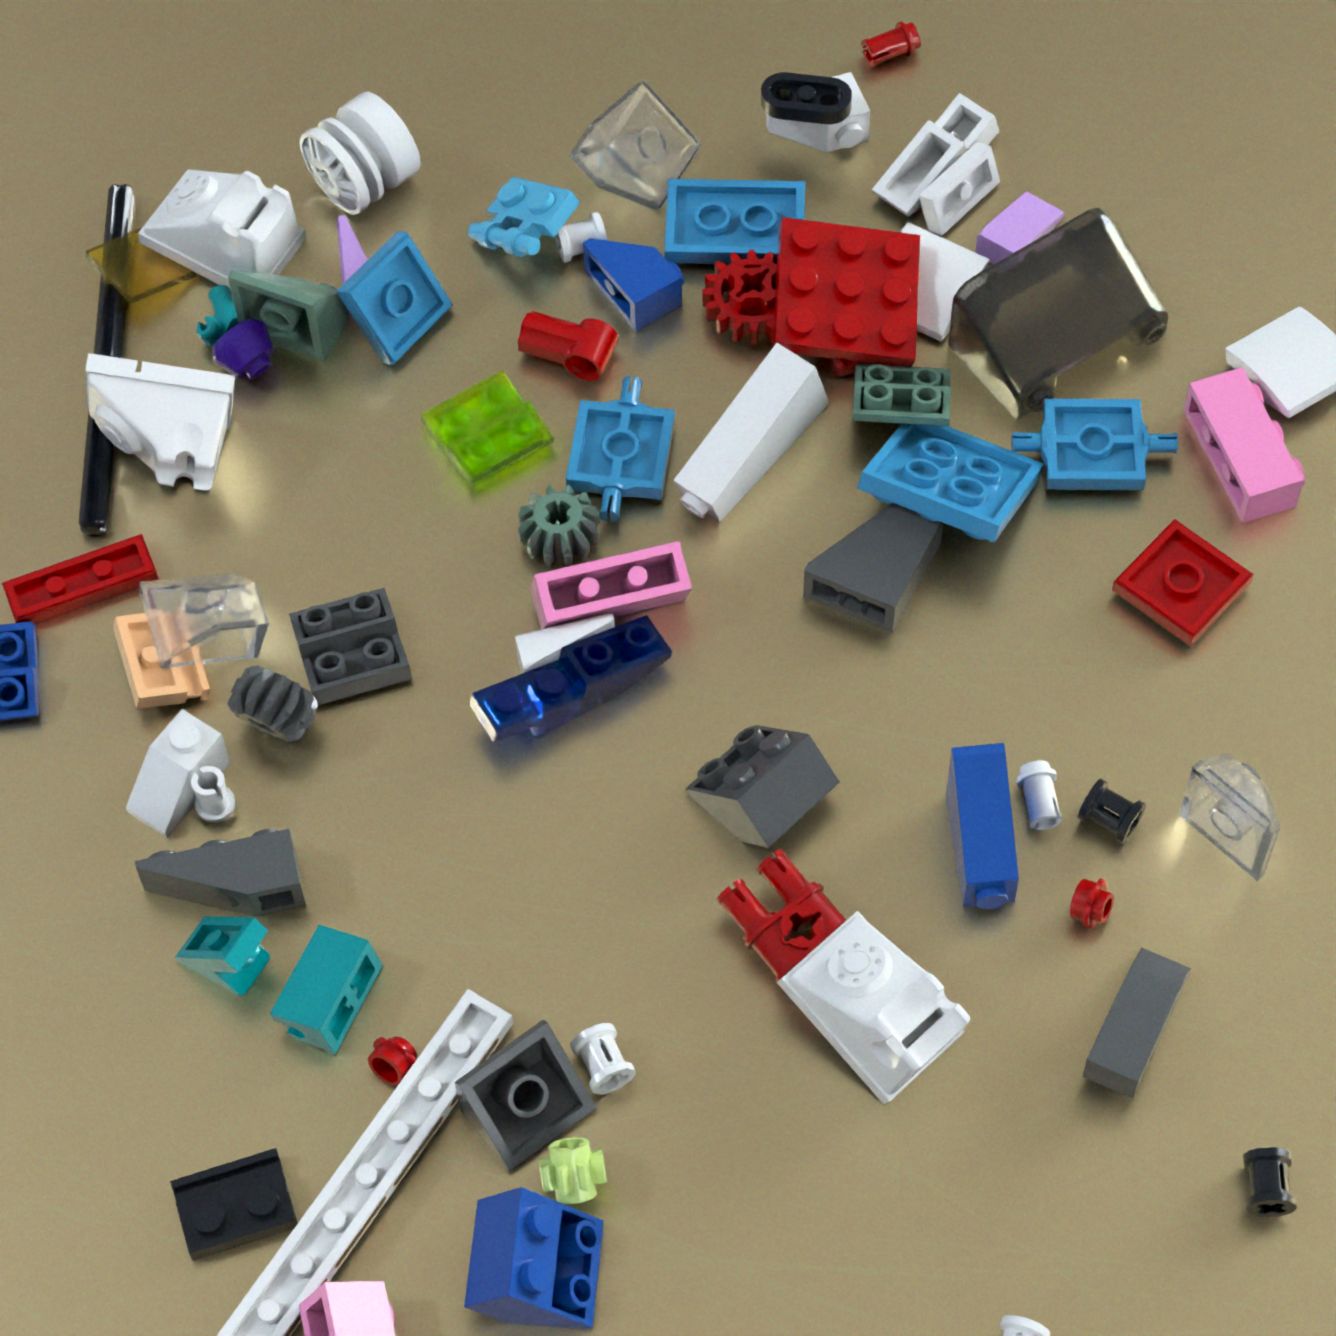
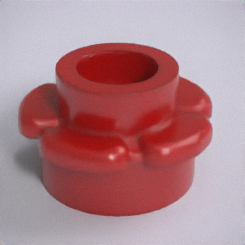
M1100 878L1097 882L1082 879L1074 891L1070 905V917L1081 921L1087 929H1092L1097 922L1105 923L1112 911L1114 894L1106 891L1107 882L1104 879Z
M398 1036L389 1039L380 1037L374 1041L373 1048L375 1050L368 1057L369 1067L386 1084L398 1086L415 1063L417 1052L404 1038Z

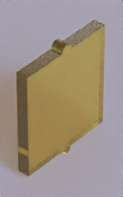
M142 228L127 233L122 238L120 236L88 249L85 255L89 262L104 276L103 281L106 284H112L130 304L194 278L197 273L139 243L138 233Z

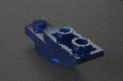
M645 615L562 647L559 660L471 693L469 706L494 743L528 729L537 737L576 719L627 690L671 658L672 650L649 617Z

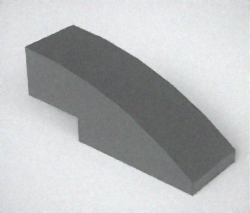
M1141 947L1090 1051L1082 1077L1133 1098L1148 1063L1154 1055L1191 968Z

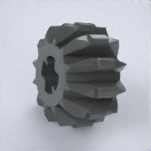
M250 666V668L245 669L241 678H237L231 690L232 695L227 703L235 716L247 722L248 725L254 726L261 732L270 734L276 739L281 738L287 742L300 740L305 730H309L315 718L314 713L319 705L311 691L301 687L299 683L288 679L285 675H280L271 669H264L260 666Z

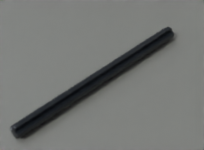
M113 184L108 189L94 354L121 358L134 208L133 189L128 184ZM89 411L78 523L82 533L86 535H101L107 529L114 444L102 433L95 420L90 416Z

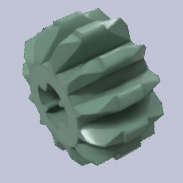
M549 484L545 496L531 492L528 499L529 505L520 507L518 514L520 524L518 528L519 540L522 542V545H527V553L531 559L543 556L544 563H546L548 568L556 559H563L567 567L571 565L572 556L574 555L587 559L590 553L589 546L597 545L600 537L598 524H600L599 511L596 509V506H591V499L588 497L587 492L574 496V490L570 484L562 492H555V489Z

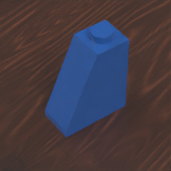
M1004 743L954 747L951 749L946 803L963 907L977 906L981 909H996L1008 902H1015L1019 881Z

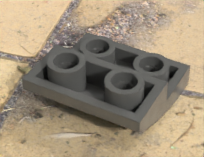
M385 588L359 593L352 597L289 613L310 689L319 705L412 679L410 666L398 634L395 617Z

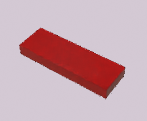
M140 534L2 582L15 622L32 621L34 624H38L159 581L143 535Z

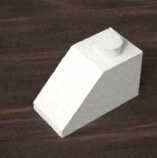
M848 72L833 77L846 82L852 91V108L845 120L837 124L828 125L776 119L766 113V127L770 133L828 153L841 148H851L859 143L869 141L870 109L852 73Z
M181 709L149 746L126 805L127 812L167 838L195 805L196 793L191 785L192 775L196 773L202 781L199 768L215 766L223 773L231 762L222 734Z

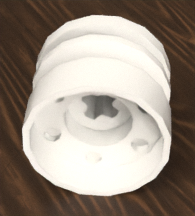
M369 91L360 93L340 107L336 119L332 117L324 118L319 122L318 127L310 128L301 134L299 140L303 159L319 187L341 210L351 215L360 214L368 208L370 202H376L382 198L384 187L387 189L396 188L416 174L421 166L420 155L415 141L402 119L382 98Z

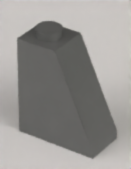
M895 503L890 504L807 564L804 569L803 596L893 633L941 544L943 522L926 520L913 510Z

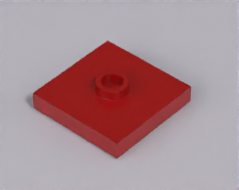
M1174 519L1114 580L1112 591L1191 647L1251 584L1254 574Z

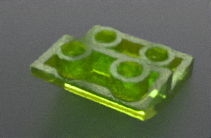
M503 370L421 414V422L454 468L472 487L554 442L553 436L530 401L523 402Z

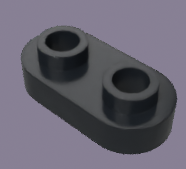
M780 72L769 76L761 86V106L769 116L776 119L828 125L837 124L845 120L851 112L852 91L846 82L838 78Z

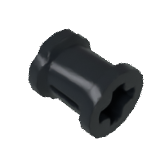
M1100 778L1086 796L1077 818L1083 822L1088 820L1094 821L1116 834V841L1124 844L1139 824L1146 804L1140 800L1133 803L1108 789V782Z
M1270 1147L1256 1148L1244 1153V1168L1249 1170L1251 1194L1246 1200L1247 1212L1260 1217H1278L1294 1212L1297 1208L1296 1198L1290 1195L1288 1168L1292 1166L1291 1152L1283 1148Z

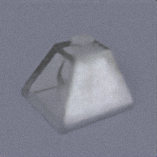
M641 81L588 126L569 154V157L598 188L656 210L661 208L667 199L668 179H680L702 144L645 81Z
M235 572L142 581L139 583V592L161 668L258 658L269 622L257 583Z
M1228 753L1199 760L1192 766L1179 815L1258 881L1265 874L1280 830L1268 788L1251 766L1239 763Z

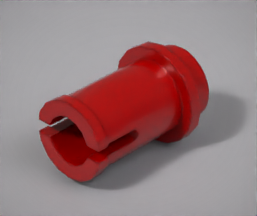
M901 21L896 24L893 30L870 39L862 40L861 47L864 49L862 52L868 65L875 67L879 63L902 54H906L908 57L914 55L915 49L921 47V40L917 28L912 22L905 24Z

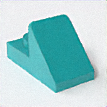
M204 916L174 958L182 965L237 995H244L270 959L269 952L259 944L269 930L254 917Z

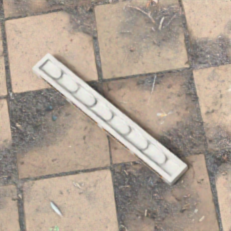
M467 989L217 1336L292 1335L302 1321L299 1304L324 1282H330L459 1101L455 1081L487 1060L511 1028L513 1017L510 1013Z

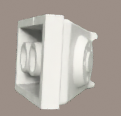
M188 169L138 233L139 244L218 285H226L229 288L228 276L232 270L279 276L306 240L305 229L298 225L289 192L276 185L272 189L265 187L260 177L249 171H245L242 174Z
M88 353L85 369L86 403L90 416L95 420L102 433L121 451L127 454L134 453L155 473L159 484L174 487L175 481L178 478L186 476L192 480L193 490L209 491L213 485L226 430L230 429L235 375L143 361L141 372H136L137 360Z
M856 911L777 982L884 1105L890 1102L965 1032L963 1028L970 1021L969 1014L960 1004L953 1003L947 999L943 991L944 986L933 974L925 971L868 923L859 911Z

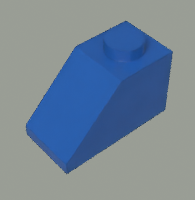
M593 238L583 242L585 272L636 332L682 306V285L684 284L682 272L674 261H667L655 247Z

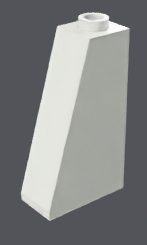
M778 343L774 345L673 480L682 495L680 502L683 506L701 518L706 513L720 522L830 403L814 365Z

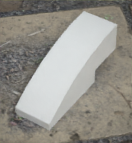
M959 93L935 123L930 120L925 123L873 187V193L909 217L922 208L919 199L920 193L977 141L988 145L1000 132L995 116Z

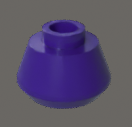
M253 318L244 320L227 331L215 343L212 349L213 362L237 378L248 376L250 380L255 379L267 371L273 363L270 357L274 352L267 326L263 321Z

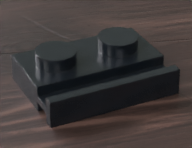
M276 1148L170 1181L192 1261L294 1229L298 1224Z

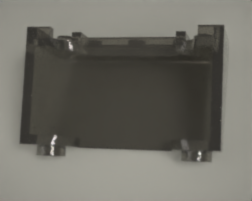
M1092 208L967 280L958 289L953 298L948 345L1012 416L1018 420L1032 411H1042L1044 399H1054L1058 375L1122 337L1126 336L1134 346L1152 345L1157 342L1167 330L1168 312L1115 223L1102 209Z

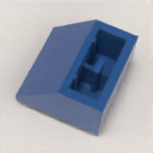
M523 1187L479 1199L477 1201L464 1307L505 1323L574 1329L592 1328L604 1220Z

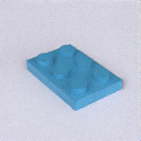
M668 179L665 259L667 261L672 260L675 263L715 264L717 261H720L724 264H730L731 253L735 252L742 260L747 259L749 250H754L758 259H763L768 252H772L773 263L777 264L779 225L782 217L804 220L805 181Z

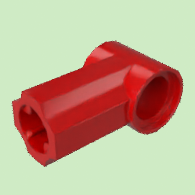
M532 311L526 314L521 324L517 342L518 351L562 363L564 368L574 377L583 381L593 382L598 381L602 377L618 343L619 336L612 326L599 319H584L579 325Z

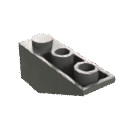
M290 828L280 831L264 829L257 831L251 837L232 841L212 840L202 844L199 848L180 852L160 851L152 854L147 859L135 861L139 878L144 890L147 892L253 917L306 906L297 853Z

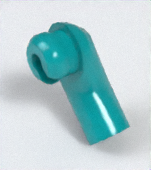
M226 285L215 286L209 291L208 297L215 314L213 317H204L205 322H207L205 325L201 322L197 325L196 332L198 337L208 346L213 347L227 331L239 324L232 293Z

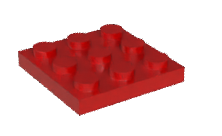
M782 217L778 237L772 348L778 343L794 354L889 366L912 367L916 360L920 235Z

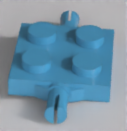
M631 376L623 378L620 400L604 403L580 400L566 474V486L570 484L574 491L603 495L599 516L601 520L608 522L609 511L611 522L619 520L622 497L662 500L675 425V410L652 408L640 403L639 397L643 383L640 378L635 376L633 378L632 390Z
M1044 399L1041 432H1012L1011 451L1040 452L1041 458L1046 465L1047 489L1144 490L1146 482L1145 461L1148 453L1177 454L1178 436L1177 433L1148 434V429L1142 420L1141 399Z

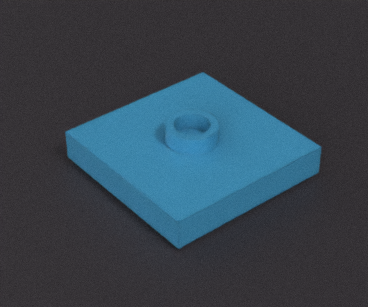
M397 231L336 291L383 364L394 365L453 305L408 232Z

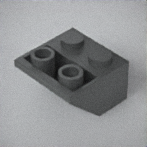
M755 725L741 731L734 738V745L720 758L713 759L703 765L697 773L698 778L685 790L695 802L739 840L770 848L840 781L809 734Z

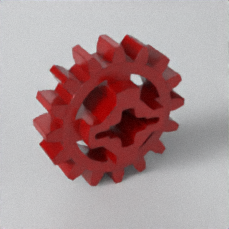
M749 250L747 259L742 260L734 252L730 254V264L728 266L717 261L715 263V274H706L705 289H702L703 307H706L707 322L716 321V332L718 334L731 330L733 331L734 342H738L743 335H749L751 344H757L759 335L765 334L771 342L773 341L777 264L773 263L772 252H768L763 259L756 258L755 251ZM724 292L728 293L727 303L722 298Z

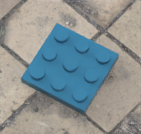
M902 423L861 472L857 489L872 494L874 498L881 502L895 503L913 510L926 520L943 522L963 530L966 535L972 538L986 539L994 543L1039 481L1044 463L949 426Z

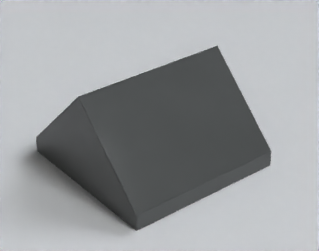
M544 1019L455 1081L461 1112L509 1171L597 1108L550 1025Z

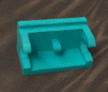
M318 925L270 1012L274 1021L290 1027L286 1033L287 1035L306 1044L324 1049L327 1053L336 1055L383 967L369 940Z

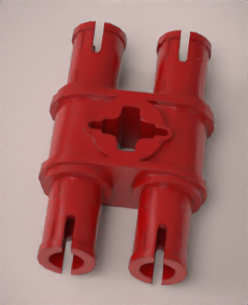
M783 849L773 852L775 858L772 860L768 856L756 869L759 875L765 878L786 903L778 913H769L745 885L743 879L733 882L734 889L732 890L728 886L716 899L717 903L723 906L744 931L745 936L743 939L745 946L748 949L753 948L776 975V983L846 921L844 916L823 893L824 887L815 881L809 883L785 855ZM812 928L808 939L801 935L795 939L791 938L788 940L792 929L799 933L804 929L809 930Z

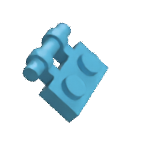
M512 176L509 182L501 187L496 199L486 210L493 220L472 223L469 227L468 235L484 248L496 250L502 247L506 253L519 257L526 254L536 255L540 250L539 238L541 235L554 238L578 207L580 201L571 190Z

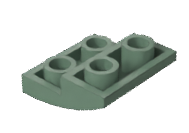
M856 364L852 421L949 426L951 369Z

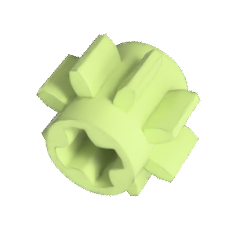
M570 1137L557 1140L548 1146L550 1157L538 1159L543 1192L555 1190L556 1201L562 1204H576L591 1200L597 1195L596 1184L607 1182L602 1149L590 1150V1143L586 1138Z

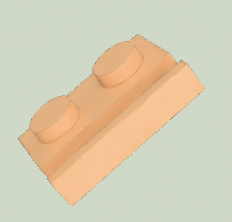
M179 608L178 613L165 614L163 610L115 616L113 629L136 709L186 703V699L199 697L200 701L208 699L210 687L186 608Z

